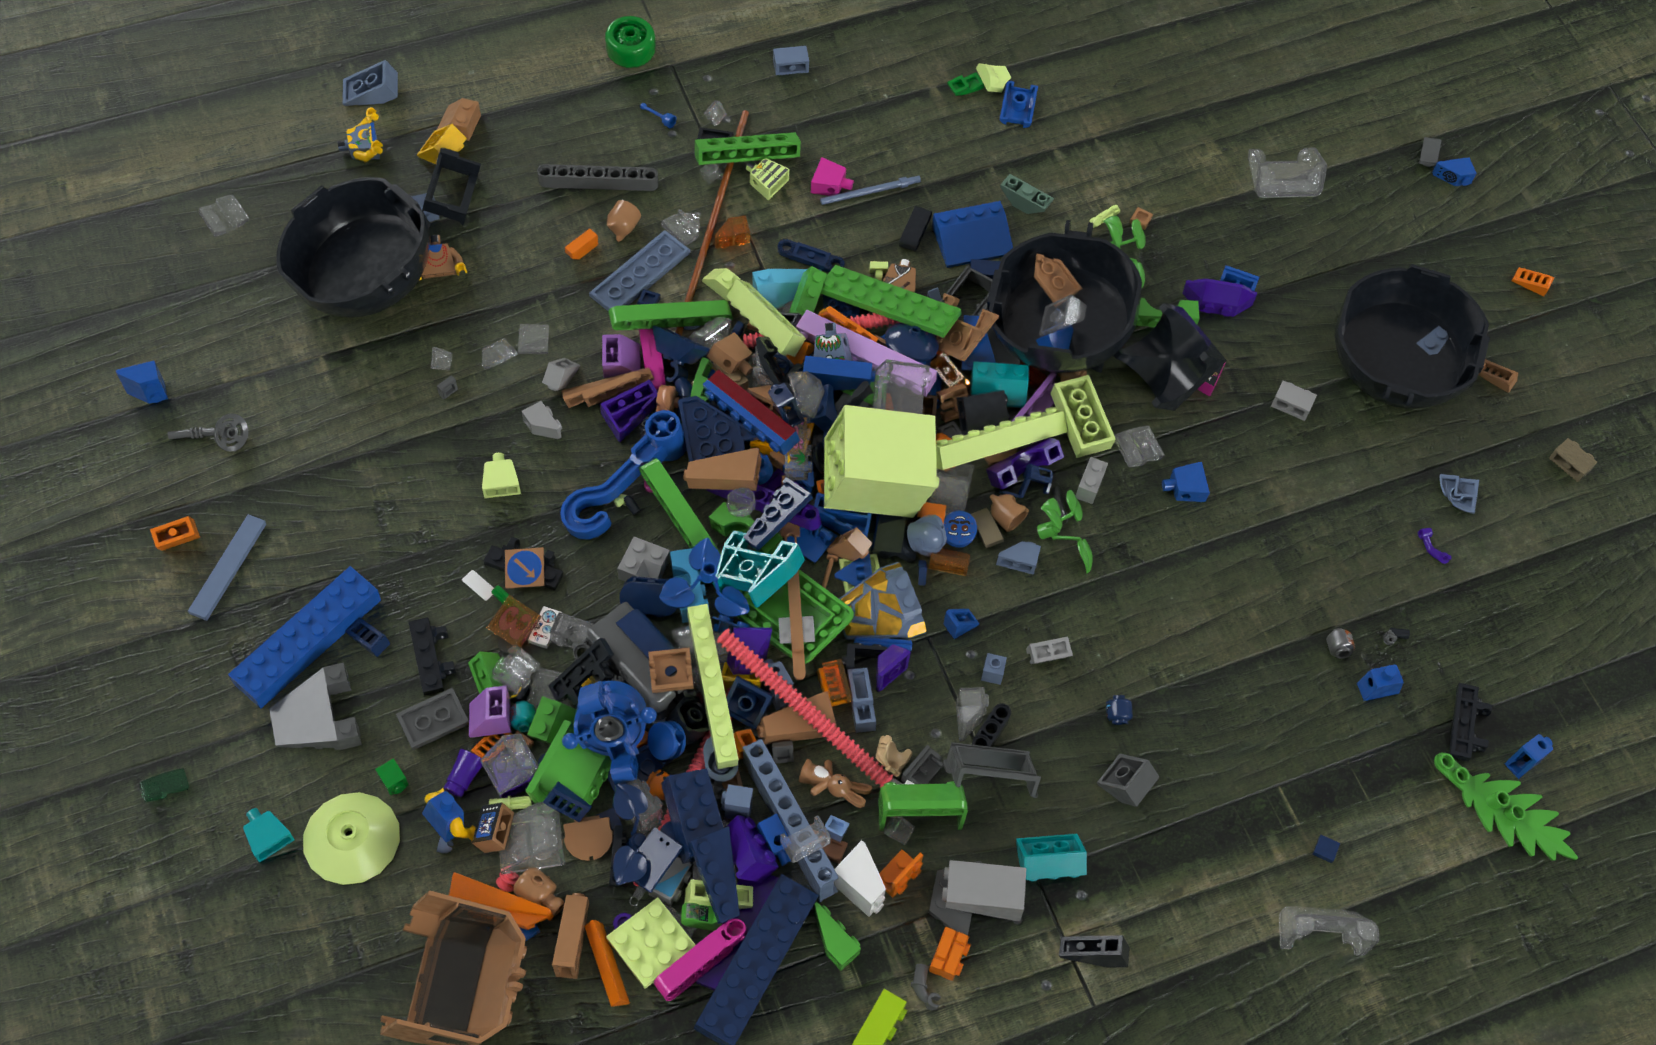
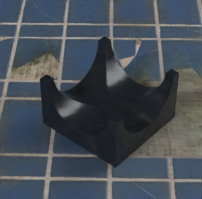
M1163 303L1159 307L1162 311L1161 319L1154 329L1137 343L1120 349L1114 357L1126 363L1144 379L1154 393L1155 399L1151 403L1155 408L1175 411L1227 360L1183 307Z

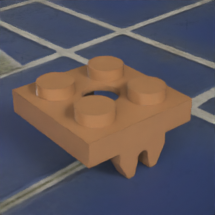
M690 648L648 652L652 693L694 689ZM669 666H674L677 669V674L673 677L665 674V669Z

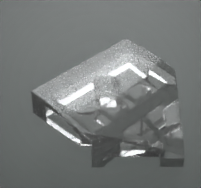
M678 209V214L662 220L661 226L686 246L698 238L700 212L690 214Z

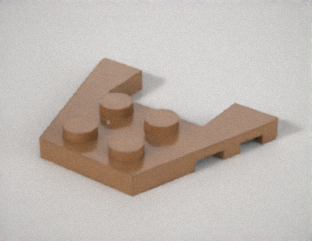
M946 293L943 294L944 303L957 307L960 299ZM982 309L976 326L957 320L944 338L936 337L939 343L938 350L965 362L998 319L999 315Z

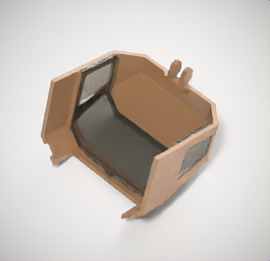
M429 890L412 906L410 915L413 916L410 924L405 923L403 928L405 932L427 937L407 1021L382 1015L381 1022L385 1023V1026L382 1025L380 1035L427 1045H479L511 1022L513 1014L510 1011L511 1004L516 999L517 991H521L523 988V984L516 981H519L526 974V971L520 967L521 959H524L527 951V946H524L526 938L509 911Z

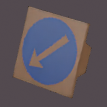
M544 547L505 550V589L544 586Z

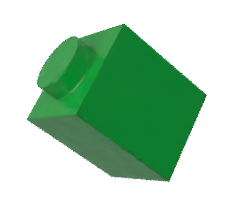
M394 758L375 769L390 796L401 793L409 785Z

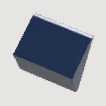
M737 676L726 697L730 717L756 730L771 705L773 695Z

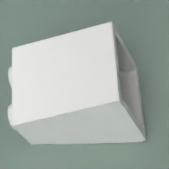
M861 840L834 869L839 879L834 881V885L870 917L873 912L877 914L884 906L886 888L866 844Z

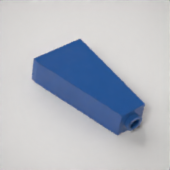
M805 356L803 387L809 391H814L815 388L830 384L833 390L857 389L863 381H868L869 385L871 382H874L876 371L872 370L873 363Z

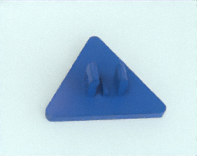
M868 553L865 558H859L835 573L834 577L838 580L846 581L850 585L857 586L872 574L870 554Z

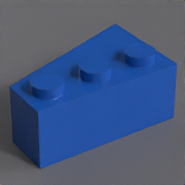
M816 494L814 506L819 510L821 525L841 535L857 527L868 538L872 513L824 508V494Z

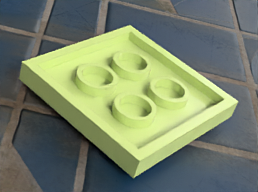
M658 897L606 936L608 942L645 989L654 983L657 976L695 946V943Z

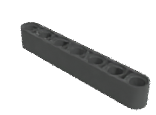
M542 164L537 169L539 184L545 188L654 191L659 185L658 171L650 167Z

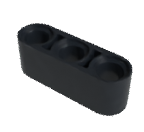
M919 206L914 207L900 238L899 247L914 252L917 251L931 220V210Z
M1000 703L993 708L973 738L971 745L981 744L993 747L1009 722L1011 709L1008 705ZM1001 713L1005 715V718H1000L997 714ZM986 729H993L995 733L990 734Z

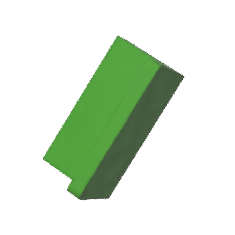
M479 652L468 662L479 694L485 688L507 686L508 689L510 687L498 653Z

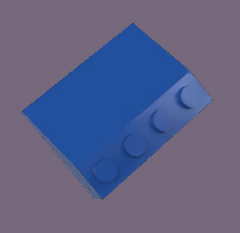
M1001 201L933 214L932 229L947 268L969 264L971 259L990 260L1000 258L1013 248L1006 214Z

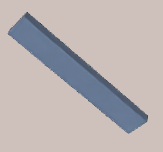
M249 514L246 516L190 606L189 614L206 621L209 619L266 526L264 520Z

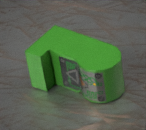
M685 903L682 905V925L715 931L722 925V923L718 924L712 906L696 903Z

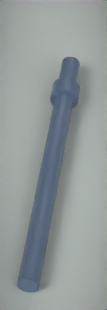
M920 176L902 177L897 181L820 198L821 205L898 187L906 188L908 185L920 183L921 178Z

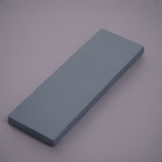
M664 230L589 292V296L607 311L614 306L630 305L642 294L643 289H649L688 256L690 249Z

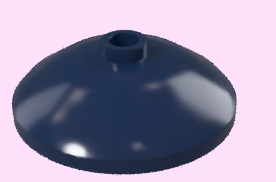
M897 323L889 327L885 334V343L888 348L917 362L928 361L934 358L939 349V343L935 335L923 331L917 326Z

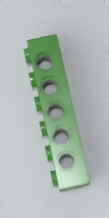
M796 132L695 140V158L699 165L800 157L801 141Z

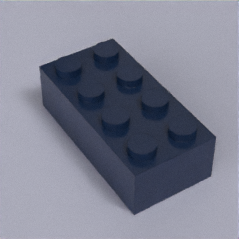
M707 768L669 775L661 783L676 841L684 847L680 852L682 864L695 861L688 842L723 828Z

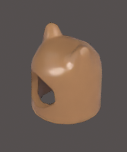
M618 200L608 214L606 222L608 228L616 235L618 242L622 241L625 236L633 231L641 219V213L637 207L628 201Z
M990 495L992 500L991 515L1007 532L1014 530L1028 515V508L1018 504L1013 495Z

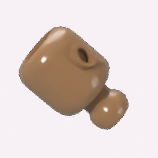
M536 867L528 868L514 884L513 890L516 896L549 908L553 917L563 909L565 904L562 898L554 896L557 885L549 876H546Z

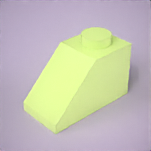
M723 268L712 270L702 279V282L726 301H729L726 296L736 279L740 278L729 269Z

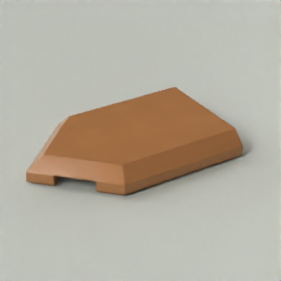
M1036 254L1034 278L1055 306H1058L1082 290V287L1061 260L1044 257V255Z

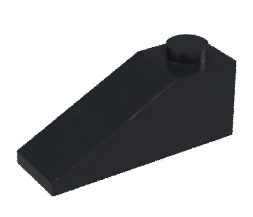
M1123 935L1061 937L1059 957L1107 968L1128 967L1130 947Z

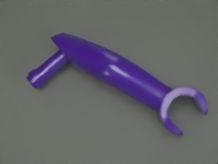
M1420 529L1418 537L1423 540L1427 552L1443 564L1448 563L1452 558L1451 555L1437 550L1431 543L1429 537L1433 535L1432 529Z

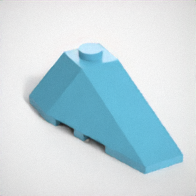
M766 269L752 272L753 287L779 310L788 302H793L802 274L807 269Z

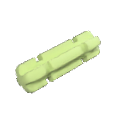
M1113 205L1108 210L1090 219V222L1093 223V228L1104 223L1106 218L1119 214L1120 209L1118 205Z

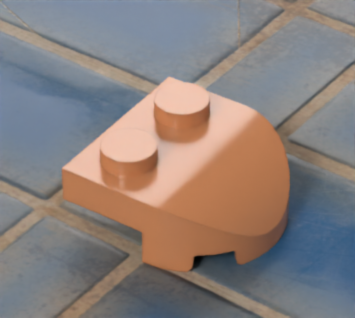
M667 385L659 387L656 403H658L656 412L661 410L674 412L675 408H678L679 397H677L676 387Z

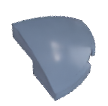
M1440 474V486L1444 496L1459 510L1475 514L1479 480Z

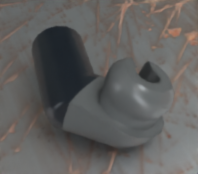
M1390 628L1383 635V641L1385 644L1391 645L1398 638L1409 639L1410 630Z

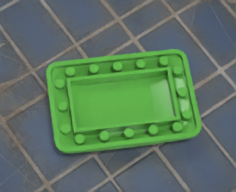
M799 570L802 617L813 616L815 642H804L806 664L813 660L853 620L854 612L851 607ZM788 581L758 608L754 606L747 591L739 590L747 599L750 611L737 617L744 623L749 624L750 628H772L770 643L792 658V643L780 644L779 618L790 617Z

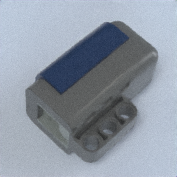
M628 602L620 604L589 628L586 639L573 650L576 661L599 638H605L614 653V656L607 661L612 675H617V680L621 676L624 681L623 683L632 686L641 694L646 707L655 709L657 721L666 718L683 698H686L683 690L652 693L648 652L676 648L639 609L634 610ZM669 666L665 669V674L673 677L677 674V669L674 666ZM593 674L589 680L595 683L600 681V677Z

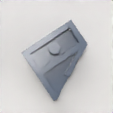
M1438 326L1416 344L1429 355L1438 354L1449 336L1444 329Z

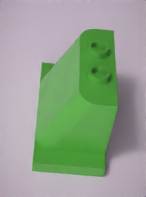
M567 720L563 721L526 789V793L537 808L545 812L549 806L543 803V801L558 781L591 805L593 800L598 797L599 789L608 778L611 767L609 756L593 752L588 748L583 749L579 743L576 748L570 750L563 746L562 738L567 733L574 734V725ZM571 803L569 807L573 808L575 804ZM578 807L576 812H580L583 808Z

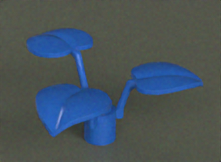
M708 537L697 543L689 555L690 566L695 570H700L695 582L689 587L686 580L678 577L671 578L663 585L659 595L660 600L664 604L673 608H685L693 603L695 595L691 590L695 588L699 581L704 583L714 582L716 593L719 596L715 600V607L721 615L736 617L747 614L750 611L747 599L738 589L727 586L722 590V593L720 592L716 573L721 555Z

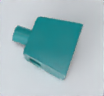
M253 808L247 812L246 816L250 822L244 825L243 829L251 850L259 863L295 840L290 831L271 811H266L261 815L257 808Z

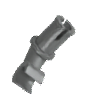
M916 964L911 987L914 989L917 997L925 1003L926 1008L934 1011L940 1005L933 1004L932 1000L939 1001L941 996L937 993L929 994L926 991L929 967L925 964Z

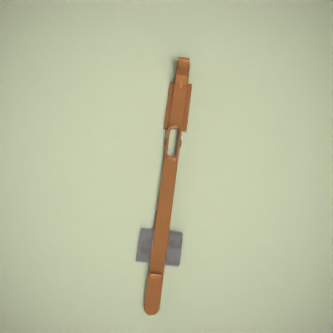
M792 475L782 476L781 487L783 486V480L785 479V477L792 480ZM788 522L780 530L781 536L785 538V541H787L788 536H793L795 543H797L796 537H800L799 526ZM798 570L788 580L790 617L779 618L780 644L792 643L794 678L802 680L806 676L804 642H815L813 616L802 617Z

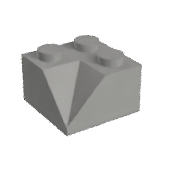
M633 537L617 568L618 578L623 581L632 576L661 579L670 562V550Z

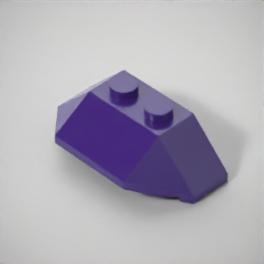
M1213 279L1186 280L1182 292L1188 300L1198 301L1199 311L1231 317L1253 306L1257 296V292L1242 284Z

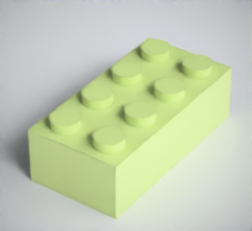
M1086 375L1055 383L1050 394L1057 410L1065 411L1067 436L1076 458L1111 449L1116 438L1090 376Z

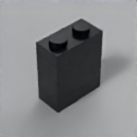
M1004 390L956 397L962 434L968 435L969 431L984 430L985 426H998L1002 421H1010V414L1007 412L1006 405L1008 398Z

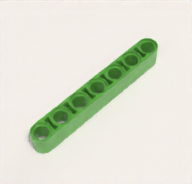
M726 300L614 306L608 311L614 330L653 329V326L670 328L721 325L733 320L729 302Z
M655 458L639 467L644 480L689 548H694L697 543L708 537L719 551L661 462Z

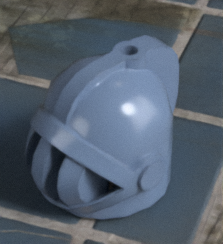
M937 515L923 516L908 526L907 537L910 547L921 555H936L946 544L945 526Z

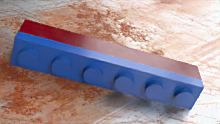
M719 369L702 384L706 391L704 394L709 400H715L723 411L727 410L730 412L734 420L743 422V426L751 432L753 430L756 436L762 442H768L770 448L776 453L779 451L785 455L800 441L798 433L793 427Z

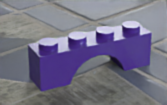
M1047 438L988 467L986 471L991 486L1003 490L1018 482V476L1025 471L1028 464L1036 466L1050 465L1062 459L1064 454L1059 440Z

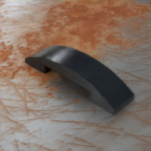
M756 338L759 359L771 382L779 385L785 383L795 399H805L806 395L798 382H789L773 357L778 351L770 338Z

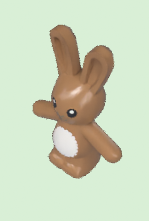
M807 759L799 776L800 783L814 786L810 790L811 795L816 796L828 788L829 793L834 797L845 798L848 802L859 808L865 806L866 800L856 793L865 795L872 791V786L868 784L852 782L843 774L833 775L831 760H826L823 767L815 765L810 759Z

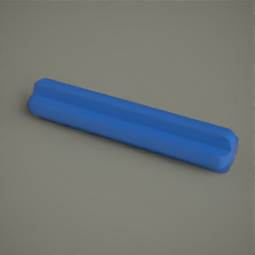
M871 637L854 638V643H861L863 645L880 644L889 648L894 644L909 651L912 650L911 640Z

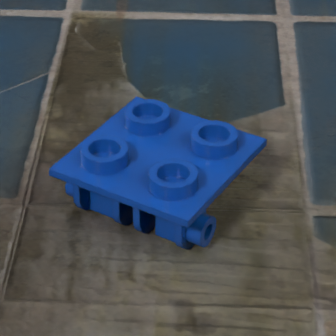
M821 525L816 530L800 527V537L796 538L803 556L816 563L836 539L837 535ZM789 536L787 542L795 543L794 537Z
M720 614L718 618L712 617L719 620V624L715 623L713 628L717 635H721L728 628L731 634L733 627L750 628L749 624L741 621L734 624V619Z

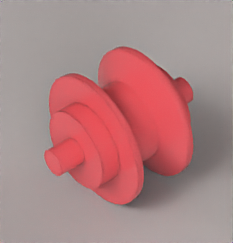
M504 869L500 872V877L497 878L496 884L502 891L513 892L514 884L519 875L514 870Z

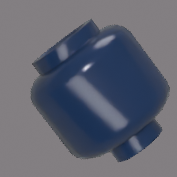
M1113 695V699L1106 702L1107 719L1112 721L1113 725L1128 724V721L1133 718L1132 702L1129 699H1125V695Z

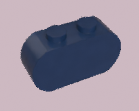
M632 576L625 581L620 592L621 604L628 602L634 610L639 609L644 615L653 614L654 617H664L671 615L677 609L664 604L659 598L663 585L669 579Z

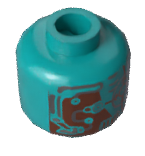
M518 701L510 708V724L513 729L519 732L529 731L536 713L534 705L527 701Z

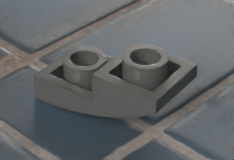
M1424 137L1419 164L1427 167L1436 166L1441 139Z

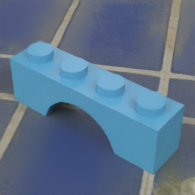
M693 548L670 551L673 578H682L691 586L700 573V570L693 569L689 564V555ZM701 581L691 590L695 595V599L688 607L708 604V599L703 598V596H706L705 585L700 584ZM687 607L680 608L682 622H688Z

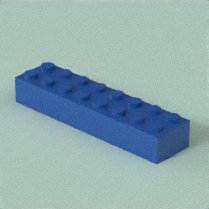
M349 566L228 674L231 681L262 709L346 633L345 631L359 617L362 618L381 601L378 589Z

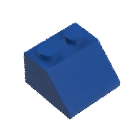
M155 361L116 370L127 394L149 404L168 399L165 382Z

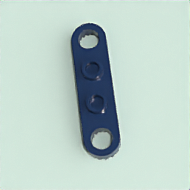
M788 239L780 240L778 243V253L794 261L826 272L832 270V263H839L840 267H845L843 258L831 255L829 252ZM789 246L791 249L784 251L782 247Z

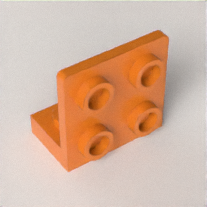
M901 849L879 873L886 888L885 892L892 898L897 893L899 895L902 894L908 886L906 883L911 878L914 880L922 871L920 868L923 865L922 859L924 855L921 852L913 859Z

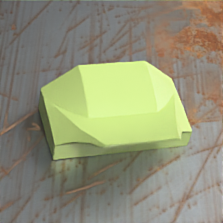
M979 63L976 67L989 92L1002 93L1005 84L1011 79L1006 66Z

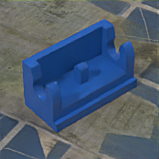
M1226 265L1220 281L1242 284L1255 291L1259 277Z

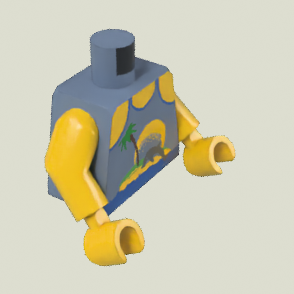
M368 108L366 111L367 117L358 125L346 131L348 140L337 141L339 151L349 150L353 160L368 162L371 159H380V154L383 152L381 148L383 144L377 140L374 122H372V120L376 121L379 118L374 108Z

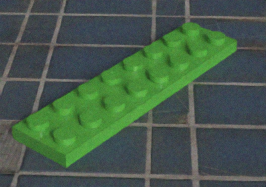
M837 265L826 276L820 293L909 326H917L923 331L943 338L961 316L960 308Z

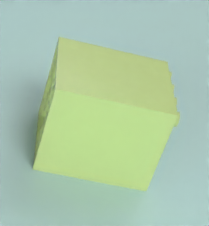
M844 405L824 438V508L913 518L939 486L936 467L935 416Z

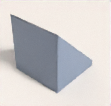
M938 287L928 291L927 297L941 301Z

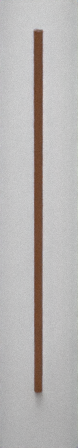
M746 110L742 112L735 137L743 135L749 112ZM734 162L726 164L685 302H692ZM677 327L675 333L682 336L684 327Z

